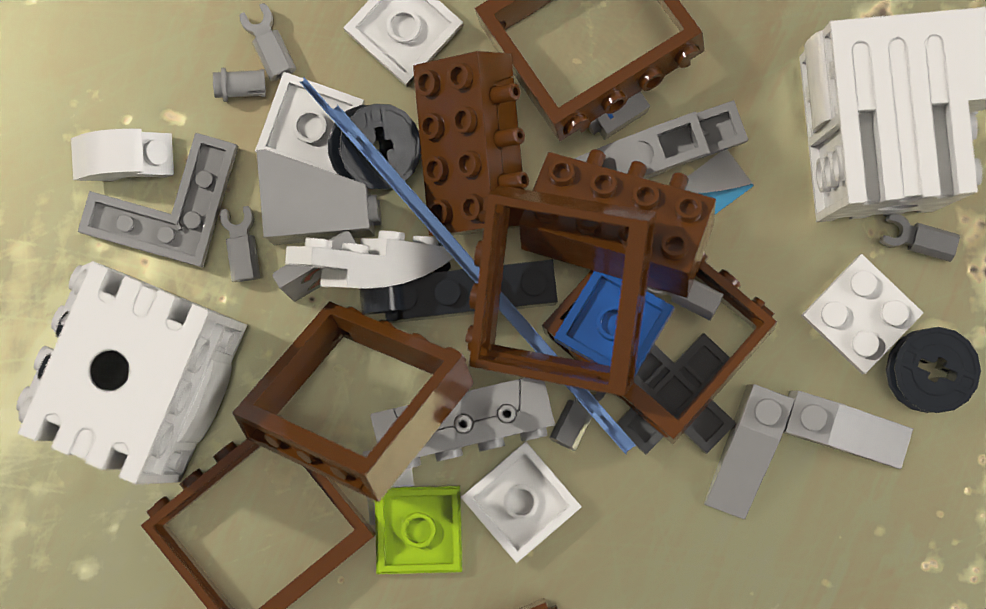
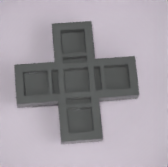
M702 333L675 362L654 344L635 375L634 383L677 419L730 357L705 333ZM712 400L686 429L684 434L707 454L730 431L736 422ZM631 408L616 422L645 455L663 438L658 431Z

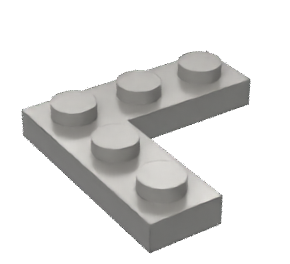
M195 133L172 214L89 191L77 232L203 268L239 146L231 142Z

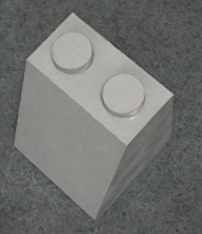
M266 149L257 150L263 236L273 245L305 243L306 238L330 240L345 230L349 231L353 238L375 236L374 226L382 224L380 201L377 200V195H371L366 184Z

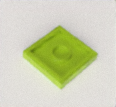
M460 485L391 487L380 502L375 501L376 574L462 572Z

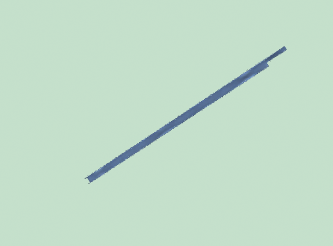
M303 77L304 80L300 81L303 87L472 280L478 283L480 267L474 265L472 257L338 105L332 109L307 79ZM501 292L499 303L501 313L537 353L557 356ZM565 385L625 454L634 446L636 447L634 442L587 389Z

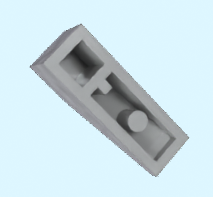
M756 384L746 386L734 419L736 424L730 430L704 505L742 519L746 518L781 440L795 401L794 398Z
M799 390L789 392L788 397L794 398L795 401L783 431L784 434L902 469L913 428Z

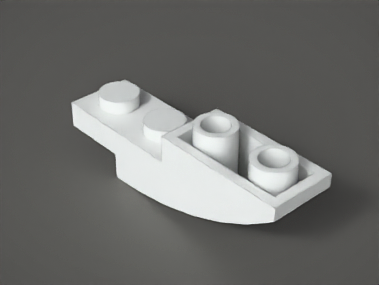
M379 231L378 238H361L360 244L342 243L341 250L332 249V240L306 238L305 246H287L285 264L322 269L321 287L380 288L403 284L423 277L453 259V257L443 246H438L439 241L436 237L413 236V242L405 241V233Z

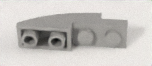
M733 100L698 113L695 111L602 146L597 150L604 152L606 155L602 167L627 173L631 162L640 161L647 166L644 179H648L665 173L669 169L744 144L748 141V137ZM590 152L574 159L586 162Z

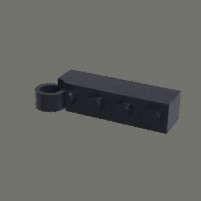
M553 259L504 265L501 292L516 309L552 306L558 303ZM464 269L429 273L415 280L389 287L359 288L362 315L385 313L386 321L399 323L475 314V310L470 309L469 305L471 290L475 282Z

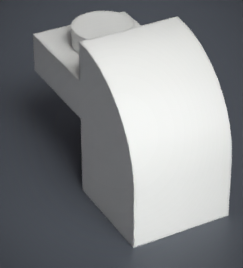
M109 129L88 132L71 138L73 180L115 181L125 177L166 178L174 175L171 133L142 132V129Z

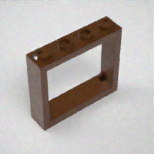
M487 0L474 8L481 28L496 50L500 53H511L513 75L559 142L578 130L583 133L592 121L603 114L617 112L627 103L630 97L642 90L649 91L663 81L664 76L679 67L686 68L690 66V60L705 51L703 32L679 0H657L680 32L558 108L505 31L553 0Z
M498 186L488 193V196L484 197L483 210L479 212V222L484 224L483 240H479L474 255V265L480 267L478 283H474L469 302L470 309L475 310L474 324L469 326L465 342H468L467 351H470L469 367L625 396L634 384L657 212L506 186ZM510 207L629 227L611 366L495 345Z
M705 252L695 280L724 294L721 302L749 324L754 331L677 419L635 383L625 396L616 395L671 444H674L774 331L777 321L772 318L775 313L765 306V302L758 297H754L753 300L748 298L739 290L742 285L732 274L724 269L717 272L706 262L709 258ZM593 270L585 276L542 324L544 334L552 341H554V336L593 274ZM555 342L573 359L590 362L587 359L569 350L568 348Z
M329 301L232 414L247 440L374 501L380 502L472 387L474 382L466 365V358L458 350L452 347L443 348L429 342L418 333H406L395 328L386 320L380 319L377 321L362 315L354 307L348 306L345 308ZM343 337L433 374L366 457L277 416Z
M247 439L239 446L232 441L213 456L217 463L205 473L199 468L179 484L183 491L171 501L167 496L157 501L154 506L146 511L150 518L141 525L207 609L234 608L166 524L262 447ZM306 467L304 468L354 528V531L259 609L288 608L376 535L373 528L335 481Z

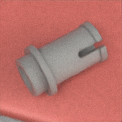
M221 68V72H213L214 97L223 98V102H228V97H266L264 69L226 72V68Z

